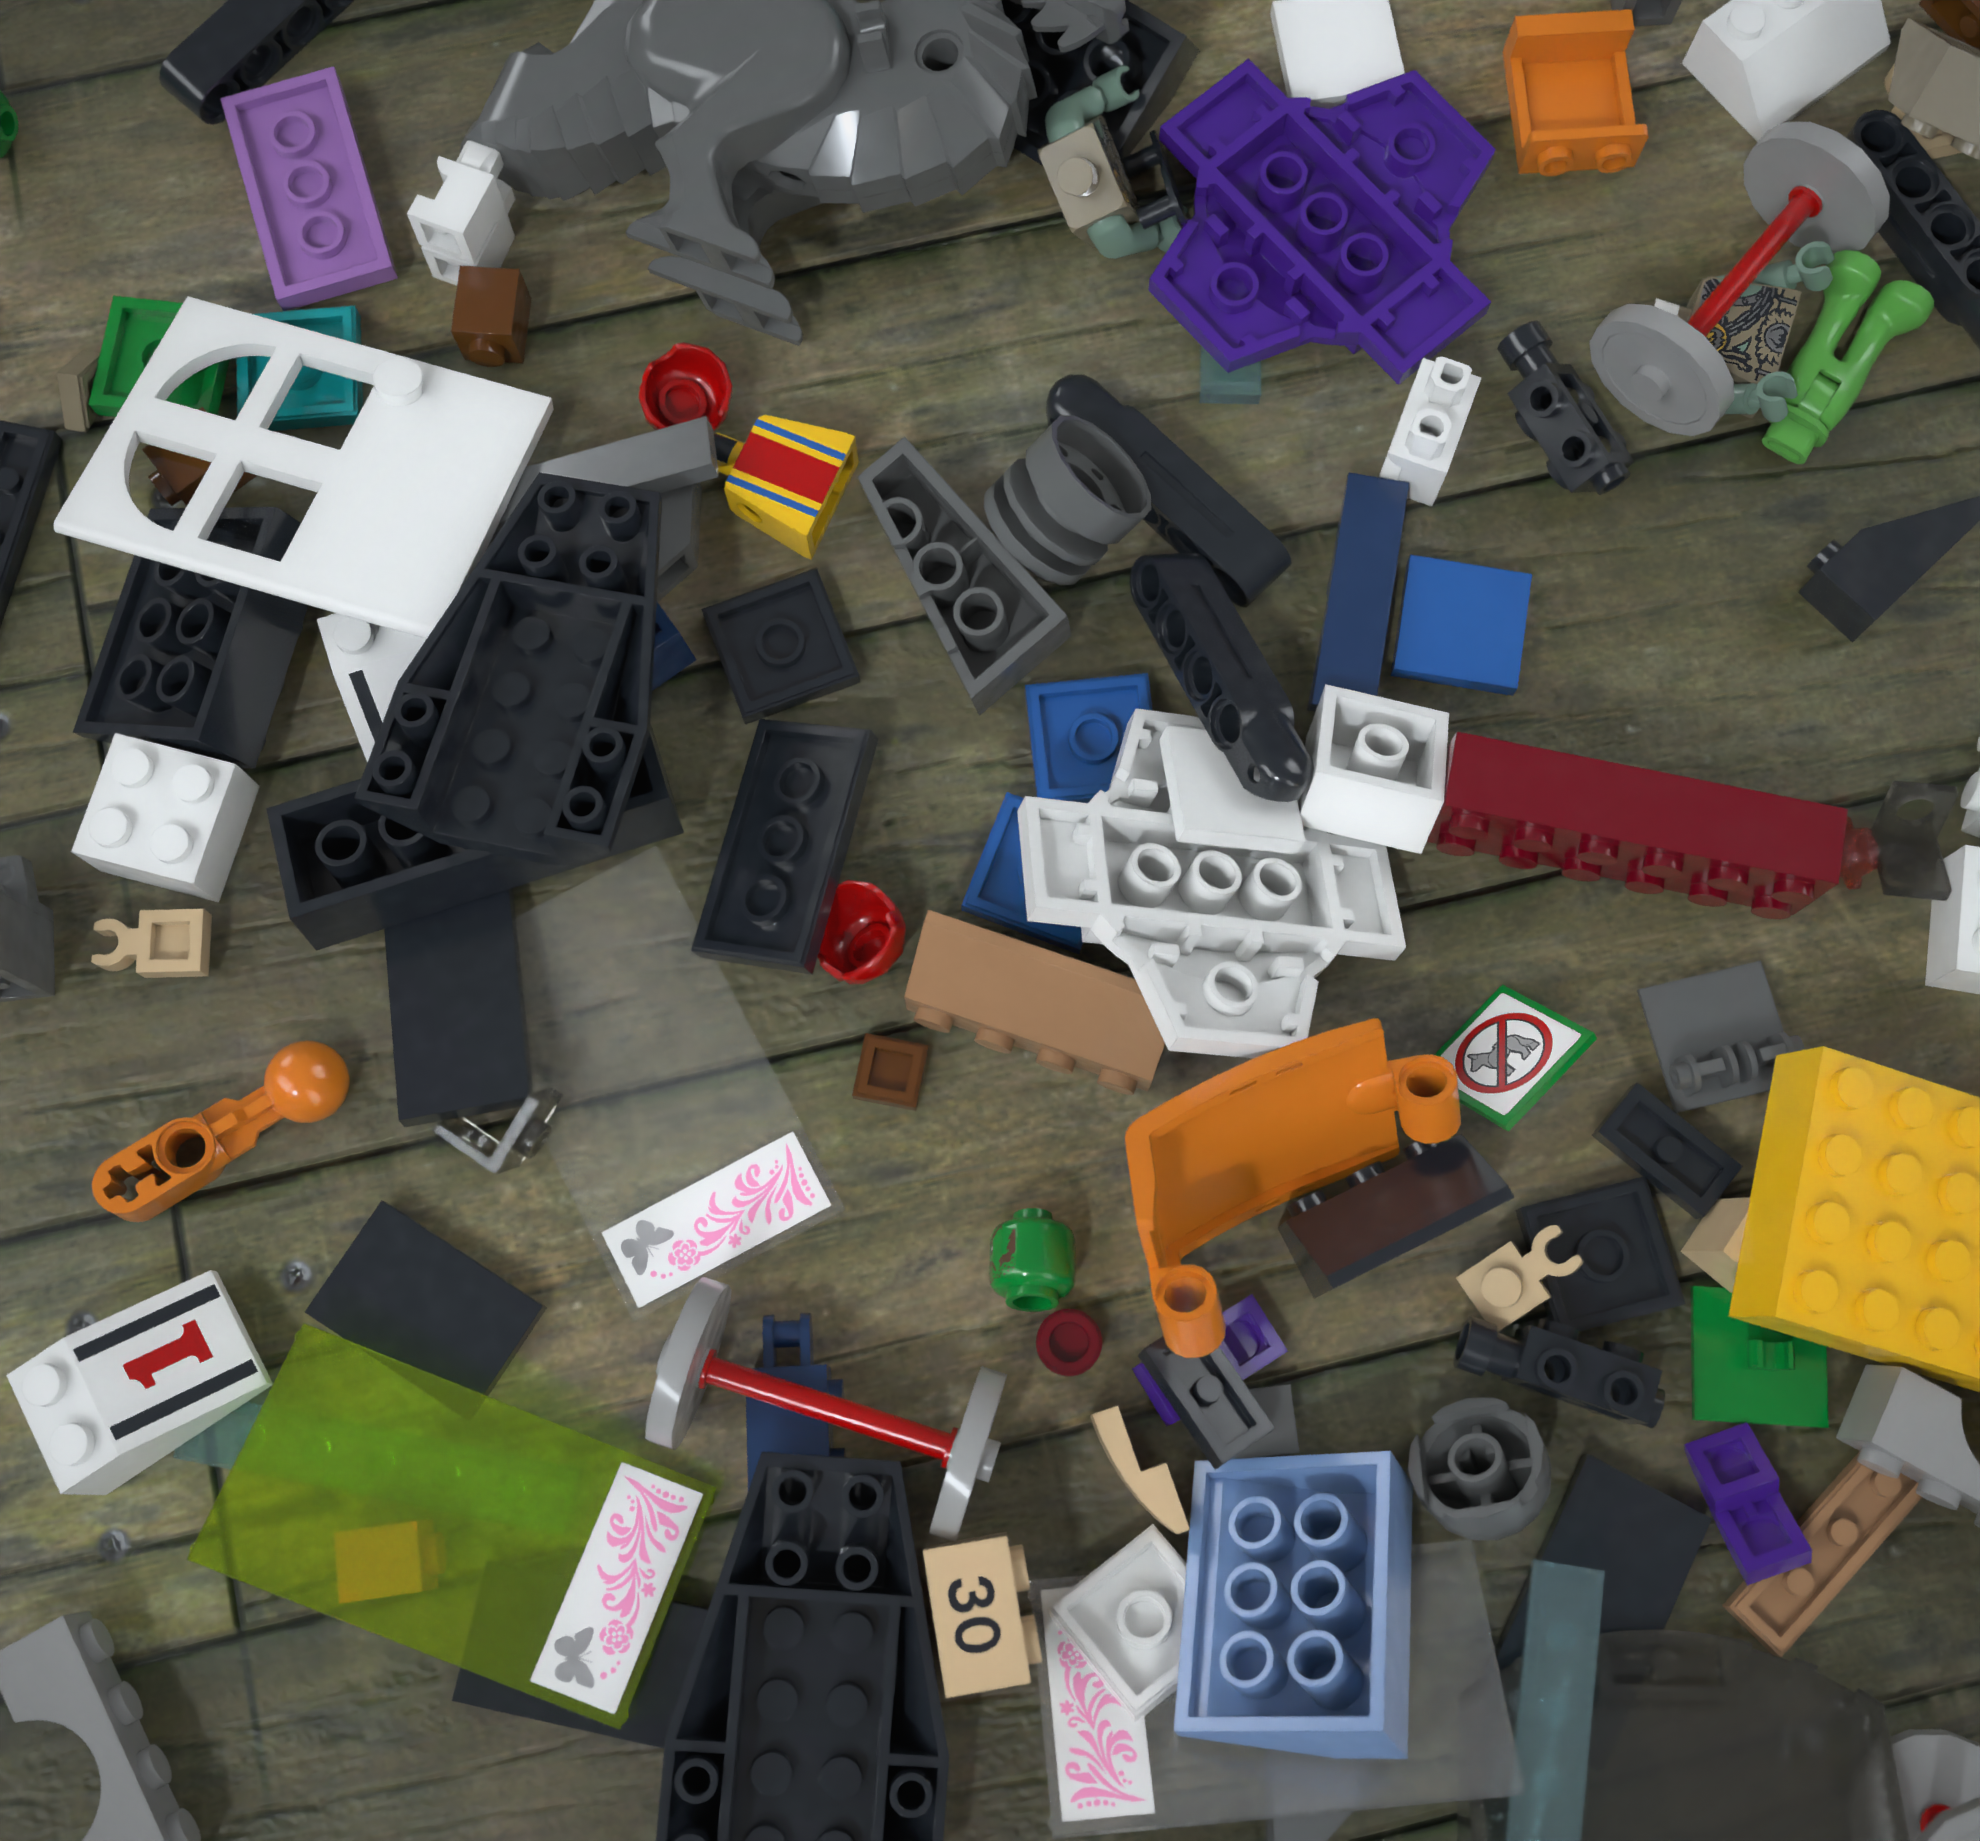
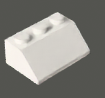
M1731 0L1702 21L1682 64L1758 142L1768 130L1784 122H1790L1886 51L1891 41L1881 0Z

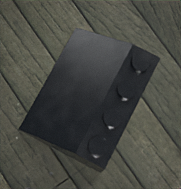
M1001 0L1005 16L1022 31L1029 59L1028 65L1037 98L1029 100L1026 137L1017 135L1013 148L1043 166L1038 149L1048 141L1045 118L1050 108L1087 86H1092L1093 81L1097 77L1119 66L1126 65L1130 70L1121 74V86L1127 94L1139 90V97L1135 101L1112 112L1103 111L1101 114L1122 162V159L1130 155L1168 106L1200 50L1187 36L1129 0H1125L1126 11L1122 19H1128L1130 31L1118 41L1107 44L1097 38H1093L1074 50L1061 52L1058 47V40L1065 31L1036 32L1032 28L1031 20L1041 10L1024 8L1022 5L1013 3L1010 0Z
M228 507L223 509L206 541L281 562L301 522L277 507ZM186 508L150 509L147 518L159 526L173 531ZM134 555L73 733L84 738L112 743L115 733L234 763L240 768L255 769L260 752L266 742V734L278 697L284 687L286 672L297 639L303 629V620L308 605Z

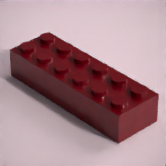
M1456 732L1447 746L1444 803L1427 842L1436 843L1437 850L1453 856H1471L1475 852L1499 856L1500 863L1513 868L1532 869L1537 867V864L1560 868L1562 869L1563 876L1573 880L1597 881L1601 877L1625 881V888L1638 893L1659 894L1665 889L1688 894L1690 902L1702 906L1719 907L1730 902L1750 906L1751 913L1762 918L1787 919L1839 884L1848 809Z

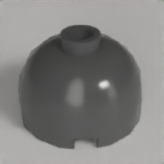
M1494 1397L1466 1398L1442 1407L1431 1417L1435 1424L1425 1432L1423 1438L1420 1439L1419 1435H1416L1410 1445L1408 1472L1422 1505L1447 1531L1469 1540H1501L1520 1533L1537 1518L1550 1494L1552 1468L1550 1457L1537 1426L1526 1414L1524 1417L1521 1413L1511 1410L1507 1402Z

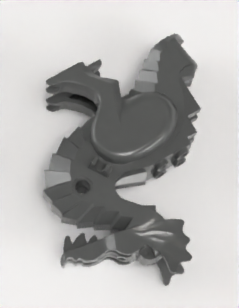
M595 0L568 46L553 53L538 42L521 52L510 53L479 119L472 123L461 142L460 152L466 141H473L493 148L500 152L504 164L497 179L504 181L516 191L530 193L532 197H548V199L561 197L563 201L573 198L589 188L596 195L615 181L623 185L645 168L651 176L667 167L670 173L669 201L662 209L634 221L625 232L630 239L677 255L654 259L647 268L649 272L696 290L706 309L721 318L800 346L803 340L802 329L793 316L791 305L786 297L779 291L772 289L775 284L774 272L767 260L761 255L760 245L767 229L778 220L822 203L859 204L864 213L910 201L916 207L956 189L961 195H964L996 166L1007 168L1017 135L1026 137L1029 100L1037 98L1028 65L1029 59L1022 31L1005 16L1001 0H885L884 2L876 0L859 3L857 0ZM1010 0L1013 3L1022 5L1024 8L1041 10L1031 20L1034 31H1065L1058 40V47L1061 52L1074 50L1093 38H1097L1107 44H1112L1130 31L1128 19H1122L1126 11L1125 0Z

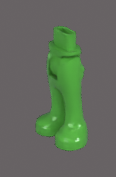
M1838 251L1833 254L1835 258L1833 262L1826 264L1830 268L1833 279L1830 285L1823 290L1825 298L1823 308L1809 337L1786 372L1793 377L1798 396L1793 399L1784 398L1789 413L1780 422L1769 421L1771 425L1762 438V443L1765 447L1796 464L1805 463L1814 447H1822L1829 437V432L1839 424L1851 409L1877 357L1890 339L1918 329L1926 322L1934 308V299L1930 292L1921 285L1904 280H1895L1887 283L1875 294L1841 361L1837 360L1834 356V350L1842 335L1858 314L1859 309L1874 291L1881 277V270L1877 262L1868 255L1858 251Z

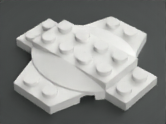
M1136 708L1127 723L1108 791L1103 792L1100 790L1089 803L1031 796L1024 797L1017 812L1027 921L1081 927L1082 942L1103 944L1118 958L1127 963L1168 1051L1256 1058L1308 1038L1319 982L1314 978L1327 968L1336 955L1395 961L1406 948L1387 847L1303 827L1306 842L1298 854L1177 842L1159 739L1167 725L1201 730L1206 729L1199 717Z

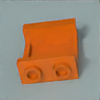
M1632 9L1515 16L1502 52L1519 174L1540 173L1543 176H1557L1567 171L1596 169L1603 173H1613L1635 166L1649 135L1647 125L1636 124L1625 53L1635 30Z

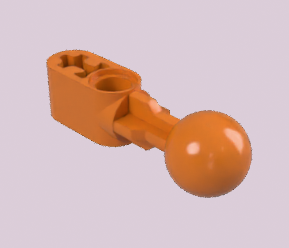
M298 1041L283 1047L273 1056L266 1068L264 1086L239 1101L224 1098L191 1118L174 1119L105 1160L93 1176L92 1192L94 1198L101 1207L126 1221L143 1222L154 1218L218 1178L227 1164L256 1147L260 1132L283 1118L299 1123H313L334 1114L345 1101L349 1091L350 1076L344 1059L333 1048L317 1041ZM190 1138H204L206 1148L202 1159L191 1167H178L176 1153L180 1145ZM154 1160L164 1172L171 1176L168 1181L165 1182L156 1176L161 1172L152 1165ZM130 1176L140 1180L135 1185L139 1196L132 1201L122 1197L127 1192L124 1181Z

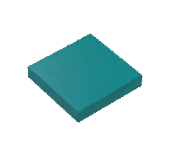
M356 306L253 314L361 345V315ZM237 357V417L271 357ZM303 365L268 430L279 431L353 425L363 408L362 382Z

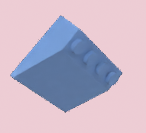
M1391 1451L1239 1458L1229 1460L1216 1470L1209 1460L1195 1461L1174 1732L1178 1736L1336 1759H1408L1413 1484Z

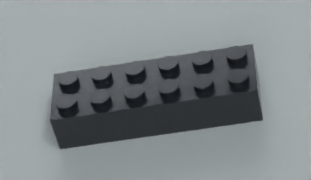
M651 723L650 734L611 852L566 867L441 844L358 804L354 797L361 779L266 808L289 919L316 951L684 833Z

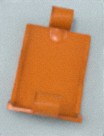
M1373 1018L1326 1031L1253 1058L1196 1085L1135 1120L1125 1134L1137 1228L1149 1269L1152 1297L1167 1347L1177 1355L1186 1358H1199L1211 1354L1221 1345L1225 1337V1320L1212 1275L1204 1268L1195 1265H1181V1260L1184 1256L1214 1237L1271 1208L1344 1179L1377 1161L1383 1163L1399 1155L1400 1148L1395 1111H1398L1400 1123L1405 1134L1414 1141L1425 1144L1439 1143L1448 1140L1456 1134L1461 1125V1110L1457 1073L1452 1063L1443 1057L1432 1054L1387 1061L1382 1023L1379 1018Z

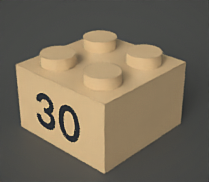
M1007 1532L956 1540V1542L950 1541L927 1545L923 1550L946 1698L1031 1683L1029 1665L1042 1663L1034 1614L1020 1616L1017 1592L1030 1590L1023 1545L1009 1546Z

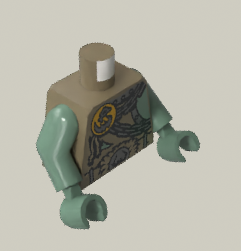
M1126 65L1119 66L1097 77L1093 81L1092 86H1087L1053 105L1045 118L1048 141L1038 149L1040 160L1071 232L1090 247H1096L1102 256L1112 259L1151 251L1156 247L1167 252L1182 229L1177 222V215L1145 230L1143 229L1136 212L1140 205L1104 118L1101 115L1103 111L1112 112L1135 101L1139 97V90L1127 94L1121 86V74L1130 70ZM1183 206L1186 214L1188 212V209L1185 206Z
M1815 241L1802 247L1797 253L1795 265L1790 260L1767 265L1706 336L1708 341L1723 357L1734 380V401L1725 414H1741L1752 419L1761 408L1763 416L1768 421L1780 422L1789 413L1784 398H1796L1798 396L1793 377L1786 372H1778L1802 293L1794 289L1798 282H1803L1805 287L1811 291H1821L1830 285L1833 279L1830 268L1828 266L1814 268L1821 264H1829L1835 259L1831 247L1827 243ZM1726 275L1703 278L1689 300L1687 307L1655 298L1652 306L1674 314L1687 322Z

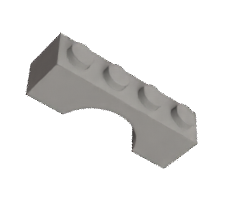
M1866 1364L1836 1438L1859 1450L1860 1453L1857 1461L1867 1468L1892 1478H1898L1901 1473L1918 1482L1915 1492L1921 1497L1948 1509L1957 1510L1958 1506L1961 1505L1976 1513L1977 1516L1974 1524L1980 1528V1464L1973 1456L1965 1439L1961 1416V1398L1904 1367Z
M90 1611L62 1615L0 1650V1691L14 1722L44 1720L63 1725L75 1732L87 1744L95 1757L101 1782L100 1802L93 1824L82 1841H201L198 1826L192 1815L184 1808L179 1809L168 1784L172 1779L169 1762L158 1746L150 1745L139 1721L143 1716L141 1701L134 1688L128 1682L121 1681L111 1659L115 1651L112 1637L100 1620L93 1619Z

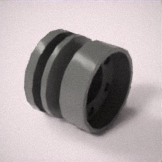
M1060 415L1026 450V459H1017L1004 472V475L985 492L984 510L992 530L1002 545L1022 566L1043 580L1063 586L1073 585L1081 579L1091 566L1095 565L1108 551V544H1117L1151 510V494L1138 467L1112 437L1093 423L1077 416Z

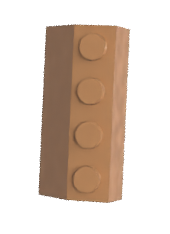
M928 910L904 996L906 1009L915 1012L913 1019L915 1022L944 1033H950L952 1025L977 1033L974 1039L976 1043L1001 1053L1010 1054L1013 1046L1038 1054L1036 1063L1056 1072L1072 1074L1074 1067L1095 1073L1099 1075L1097 1080L1099 1085L1118 1093L1134 1095L1136 1088L1149 1091L1165 1042L1134 978Z

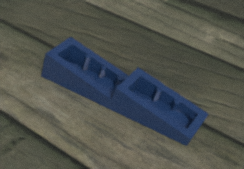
M1350 472L1347 475L1326 591L1328 596L1309 696L1308 711L1316 712L1325 684L1374 696L1378 694L1409 482Z

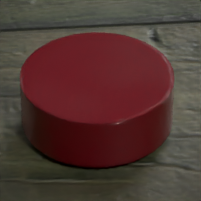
M1061 1309L1050 1314L1041 1323L1036 1336V1351L1040 1361L1049 1371L1059 1376L1073 1377L1085 1373L1096 1363L1102 1350V1335L1098 1325L1088 1314L1076 1309Z

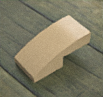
M1115 1406L1090 1415L1098 1439L1109 1461L1137 1501L1172 1533L1180 1534L1190 1530L1167 1463H1160L1140 1470L1119 1407Z

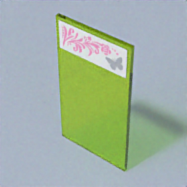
M303 1323L301 1329L294 1336L295 1341L196 1541L190 1546L187 1560L620 1730L622 1724L628 1719V1708L707 1510L715 1501L714 1493L717 1487Z

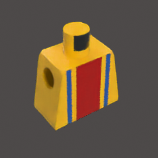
M762 415L756 419L745 443L716 432L714 439L718 472L728 476L724 491L729 509L738 517L796 553L812 560L859 463L855 436L770 415Z

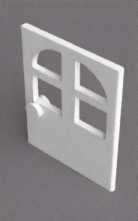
M187 296L54 522V530L56 533L427 639L484 555L554 410L552 398ZM243 356L271 357L236 420L165 401L182 382L212 364ZM303 365L374 385L340 450L268 430ZM140 442L212 462L173 531L152 522L138 510L132 501L129 488V472L135 451ZM244 472L317 492L281 562L206 541Z

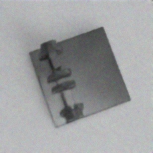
M1761 960L1637 990L1675 1113L1770 1091L1776 1055L1805 1050L1804 1044L1798 1035L1788 1036L1783 1030Z

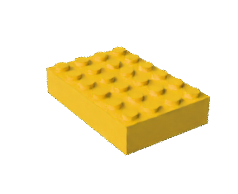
M1825 1046L1776 1055L1728 1317L1890 1366L1904 1367L1920 1375L1980 1392V1097Z

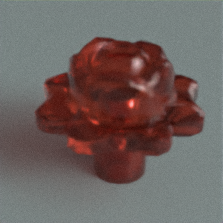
M1847 816L1840 877L1843 878V882L1849 890L1861 889L1863 883L1862 876L1870 874L1878 868V845L1875 842V838L1871 835L1872 831L1870 828H1854L1851 818Z

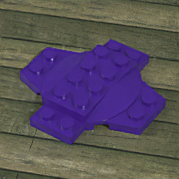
M1248 58L1160 126L1159 141L1183 164L1197 181L1194 194V216L1191 220H1187L1188 223L1182 227L1149 279L1148 291L1227 373L1309 342L1325 345L1346 346L1353 355L1360 349H1363L1399 385L1419 369L1423 358L1428 360L1433 358L1486 315L1491 301L1450 261L1453 239H1450L1449 230L1491 164L1496 149L1416 70L1347 94L1344 104L1326 109L1312 107L1311 98L1308 97L1287 98Z

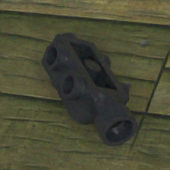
M1538 320L1528 322L1507 335L1497 348L1511 371L1518 370L1524 379L1507 393L1518 410L1515 412V419L1528 437L1539 442L1549 458L1546 462L1547 469L1552 478L1562 488L1569 490L1571 493L1597 492L1598 495L1605 494L1622 484L1631 474L1628 467L1635 462L1627 451L1626 441L1620 433L1614 431L1595 402L1592 388L1582 382L1571 364H1560L1550 350L1553 342ZM1573 389L1576 390L1579 396L1578 405L1570 395V391ZM1604 438L1610 442V452H1607L1601 442Z
M1469 1316L1457 1342L1453 1361L1455 1368L1478 1376H1482L1487 1371L1502 1376L1503 1381L1523 1387L1530 1392L1540 1393L1581 1407L1591 1413L1604 1415L1627 1424H1640L1654 1428L1660 1419L1665 1402V1391L1658 1388L1663 1370L1642 1364L1643 1352L1610 1341H1604L1602 1349L1578 1342L1579 1331L1559 1322L1540 1319L1537 1327L1530 1325L1516 1329L1513 1338L1498 1333V1326L1496 1324ZM1545 1364L1549 1370V1377L1546 1376L1544 1371Z

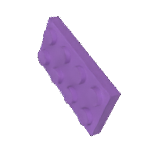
M334 66L221 98L275 297L282 310L288 311L398 279L341 80Z

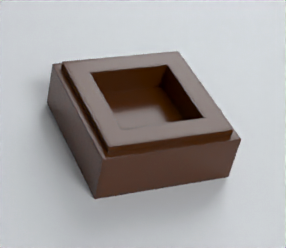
M865 1033L852 1093L853 1099L916 1111L929 1046Z

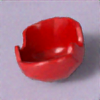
M684 342L676 343L667 353L648 364L642 376L638 399L647 423L655 430L706 416L713 431H716L727 418L733 394V385L726 364L708 347Z
M850 879L839 883L819 950L818 960L820 966L838 981H845L848 984H865L886 974L903 954L906 931L904 917L896 904L879 887L871 882Z

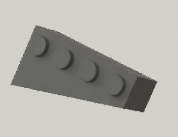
M904 436L862 472L858 479L980 716L1072 636L1068 616Z

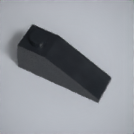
M1980 496L1861 529L1843 547L1833 539L1806 566L1814 575L1798 593L1853 643L1980 521Z

